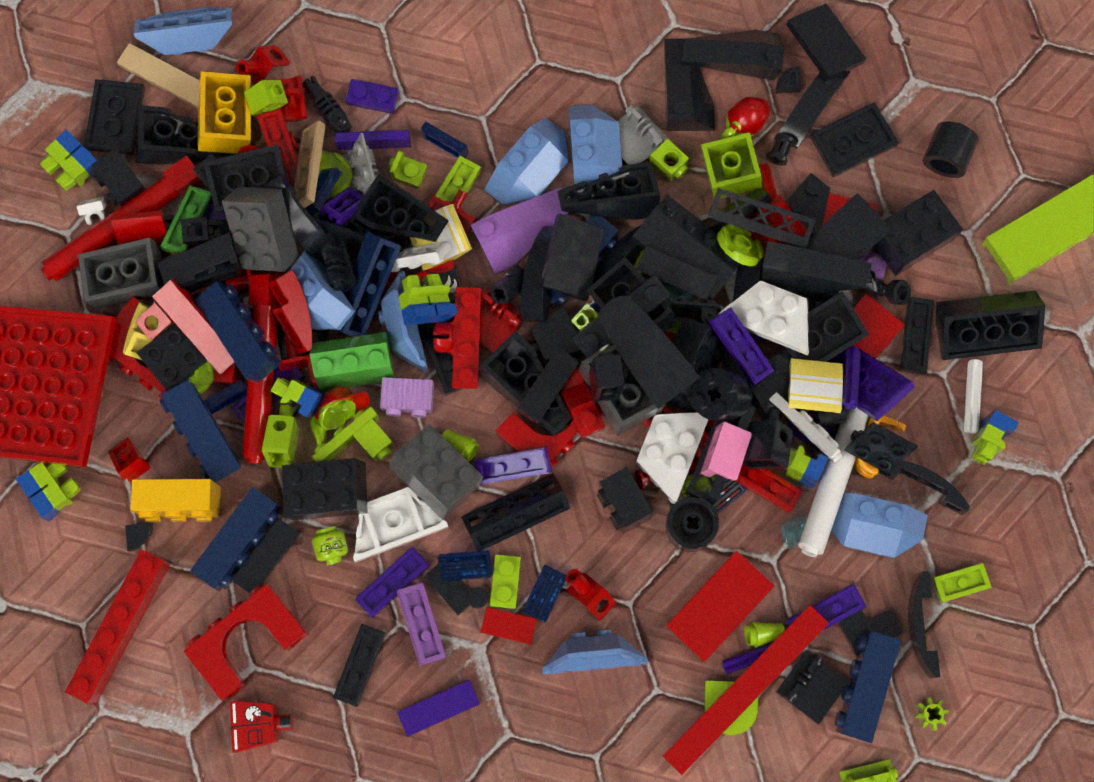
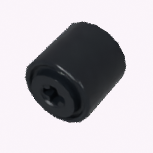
M951 121L938 123L922 160L923 164L934 173L945 177H963L979 141L978 135L961 123Z

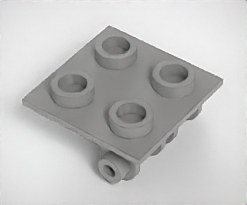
M630 105L625 110L627 114L618 120L621 157L627 165L644 162L668 138L638 105L635 107Z
M360 133L351 153L348 155L350 167L354 168L355 188L360 191V194L365 196L377 177L378 170L374 169L376 168L373 151L366 145L363 133Z

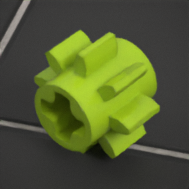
M928 697L925 700L926 705L916 704L920 710L919 714L914 715V718H920L922 721L921 728H925L930 724L931 730L936 731L938 723L941 725L947 724L943 718L944 714L949 713V710H943L941 707L942 700H938L933 704L931 697ZM934 709L933 714L936 718L928 719L930 714L927 710Z

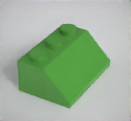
M387 332L312 343L310 359L314 378L320 392L331 390L337 386L354 387L380 383L384 377L395 378Z

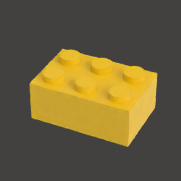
M200 72L198 87V151L237 154L243 146L250 145L251 112L244 92L251 88V75Z
M211 479L132 480L131 511L139 515V518L145 519L146 522H161V518H170L172 522H186L187 518H196L198 522H212V518H220L221 487Z

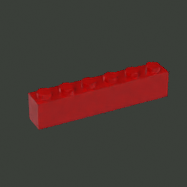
M142 549L140 550L68 684L65 693L87 704H97L171 565L170 563Z

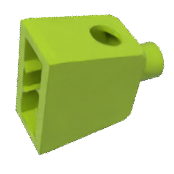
M280 405L277 415L268 416L262 452L269 467L282 468V465L295 464L299 428L295 417H293L294 408L292 406Z

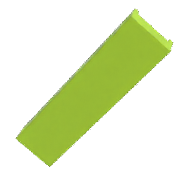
M1094 174L986 237L982 246L986 247L1008 278L1007 283L1009 285L1094 235Z

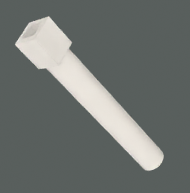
M858 408L845 409L847 422L840 423L834 440L839 445L837 448L841 451L843 457L836 464L831 459H828L798 546L802 549V553L807 556L817 557V555L824 553L856 459L855 456L844 451V449L853 441L850 439L854 430L864 431L870 416Z

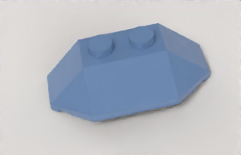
M205 7L153 15L145 20H135L134 36L164 55H181L193 51L205 52L208 49H213L232 26L233 11L232 8Z
M594 105L568 106L574 184L582 181L590 183L598 180L601 174L607 173L611 175L619 172V168L622 167L619 122Z
M547 118L530 126L498 163L484 191L503 206L510 203L524 202L540 196L569 163L565 132Z
M305 250L290 270H293L305 296L310 315L311 330H341L355 310L341 290L335 291L330 286L329 276L322 262Z
M400 271L380 301L382 309L378 310L381 325L386 324L389 348L391 347L393 354L422 372H427L428 366L418 324L404 325L398 296L404 292L402 280L406 278L404 271Z
M844 493L831 531L843 547L895 558L923 540L928 515L907 505L860 494Z
M612 630L597 631V636L586 637V633L570 634L571 639H566L542 668L543 675L639 666L647 665L648 660L646 656L619 634L612 635Z

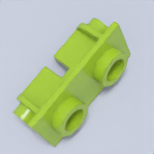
M891 759L839 772L841 782H897L896 778H898L897 770L895 767H892Z

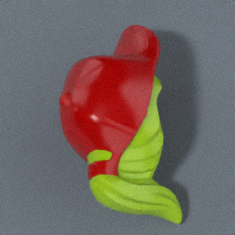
M745 97L739 100L728 111L726 129L722 132L719 140L749 132L751 137H753L764 127L770 116L768 102L763 98Z
M337 386L323 395L318 411L310 420L311 430L316 438L317 447L326 441V431L341 427L349 418L354 417L357 412L369 406L370 397L367 392L352 393L346 386Z

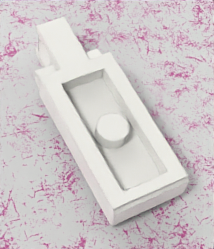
M447 241L406 248L403 252L398 253L391 272H399L403 267L414 269L425 263H430V265L439 264L444 261V257L451 251L450 245Z

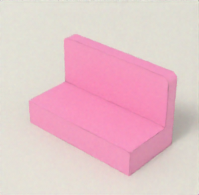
M722 422L716 426L700 474L707 477L718 474L732 481L737 480L752 436L751 432L727 422Z

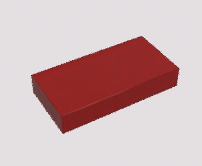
M486 607L480 633L531 645L537 619Z

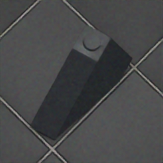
M651 162L625 165L620 167L619 172L608 175L604 173L599 175L598 180L590 183L582 181L557 191L561 211L631 220L646 219L660 203V192Z
M380 174L377 175L353 214V217L371 229L432 242L437 241L449 221L418 198Z

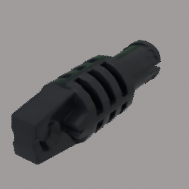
M315 76L304 80L303 88L312 97L313 106L317 109L322 119H324V122L335 133L350 132L352 126L344 110L333 98V95L328 91H324Z

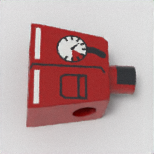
M230 701L232 753L244 752L279 742L278 731L293 729L292 714L277 715L276 704Z

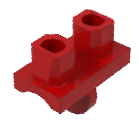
M301 75L289 79H277L281 80L288 101L286 105L281 107L285 122H298L308 119Z

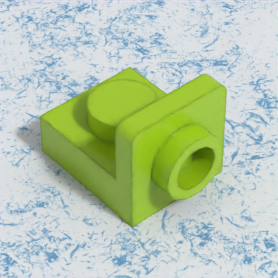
M398 151L396 157L393 156L391 158L388 170L392 180L419 190L428 170V165L407 158L404 152Z

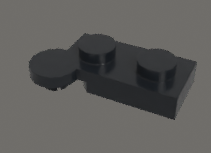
M439 563L424 576L458 616L469 605L478 609L484 607L487 603L488 596L482 588L477 587L470 590L462 580L442 581L444 576H452L454 578V574H443L441 579ZM441 566V572L443 568H450V566Z

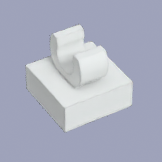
M104 196L80 201L76 206L79 216L86 214L85 221L88 225L93 223L92 214L99 215L100 221L106 217L103 211L107 206Z

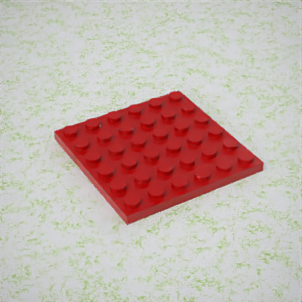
M0 306V458L87 468L117 318L107 315Z

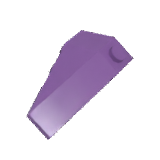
M561 187L493 213L471 224L473 233L495 275L518 264L531 250L533 242L543 226H554L557 214L567 215L569 213L561 211L557 191L562 189Z

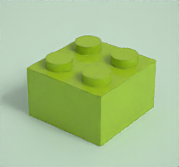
M750 132L701 144L702 156L713 199L718 188L737 194L751 192L757 188L762 189V177ZM721 194L720 199L726 198V197H728V196H725V195H722V194Z

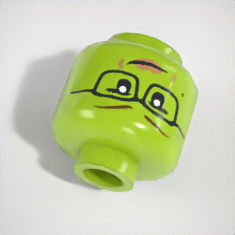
M336 526L316 531V535L311 539L316 560L320 562L326 561L327 566L342 562L341 556L348 553L345 534L342 530H337Z

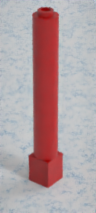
M185 156L162 172L164 177L42 261L41 263L44 267L41 268V271L49 281L54 279L58 282L80 266L78 254L104 249L114 243L117 239L111 222L112 215L159 211L179 196L183 199L190 185L197 188L204 183L193 172L195 166L188 156Z
M270 274L250 275L248 305L253 306L252 320L263 329V337L276 349L278 319L272 310L280 306L267 283L278 276ZM274 370L260 382L248 380L242 458H247V463L262 464L263 459H265L262 446L268 416L271 415L273 392H271L274 382Z

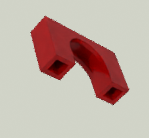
M132 297L116 317L117 322L109 362L115 359L121 364L118 367L130 377L133 373L141 378L138 383L149 391L155 388L160 392L158 397L162 399L161 392L165 388L150 369L142 366L139 359L123 353L128 330L140 302Z
M577 367L560 392L585 382ZM595 402L598 412L602 417L604 415V412L602 411L598 402ZM514 412L495 430L496 435L514 452L547 446L552 470L558 464L556 459L562 453L566 455L576 444L573 441L579 435L573 420L566 430L555 436L539 434L532 430Z
M261 584L253 589L249 594L251 596L244 603L239 601L229 609V615L224 619L218 618L208 626L209 631L202 636L198 634L187 643L189 647L183 651L221 701H228L247 685L229 662L226 653L228 638L236 627L246 622H260L269 629L286 651L291 650L309 635L274 589L268 584L264 587Z

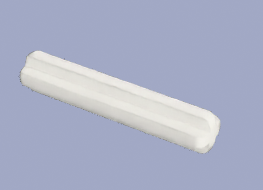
M971 359L967 367L964 432L971 434L979 431L983 362L978 359Z

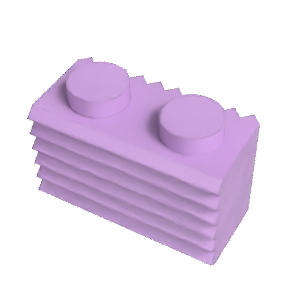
M382 378L380 409L382 412H386L387 416L400 417L401 413H411V417L426 418V414L433 413V380Z

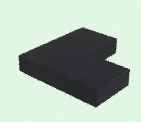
M861 609L838 622L855 657L858 656L859 649H857L858 638L860 634H864L865 630L892 638L903 634L891 610L867 621Z

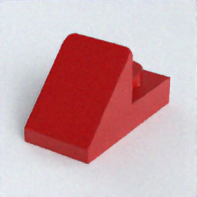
M585 382L561 392L581 439L605 429L595 402L593 403L592 393Z
M129 437L108 451L117 473L123 480L127 479L129 482H132V480L137 479L150 469L149 464Z

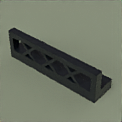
M722 188L717 189L708 214L709 218L805 249L816 221L815 218ZM721 194L731 197L736 207L729 211L718 208ZM736 199L745 203L738 205ZM748 204L756 205L761 215L753 219L743 215L741 208ZM760 207L768 209L769 211L763 213ZM773 212L781 213L785 223L779 226L768 224L765 216ZM785 215L793 217V219L787 221ZM797 220L809 222L804 235L793 232L789 224Z
M750 405L748 411L743 416H740L737 422L732 425L747 431L756 407ZM718 420L714 422L685 492L696 498L705 499L712 505L718 501L727 478L715 474L712 480L711 477L699 475L703 467L716 426L720 422H726ZM704 477L707 478L710 485L707 494L693 489L696 480Z
M554 473L463 515L461 518L477 552H480L571 508ZM550 484L554 485V488L550 490L541 491L544 487ZM525 496L529 497V499L524 502H518L519 499ZM502 507L506 508L505 511L501 513H495L496 510ZM476 519H483L480 523L474 526L470 525V522Z

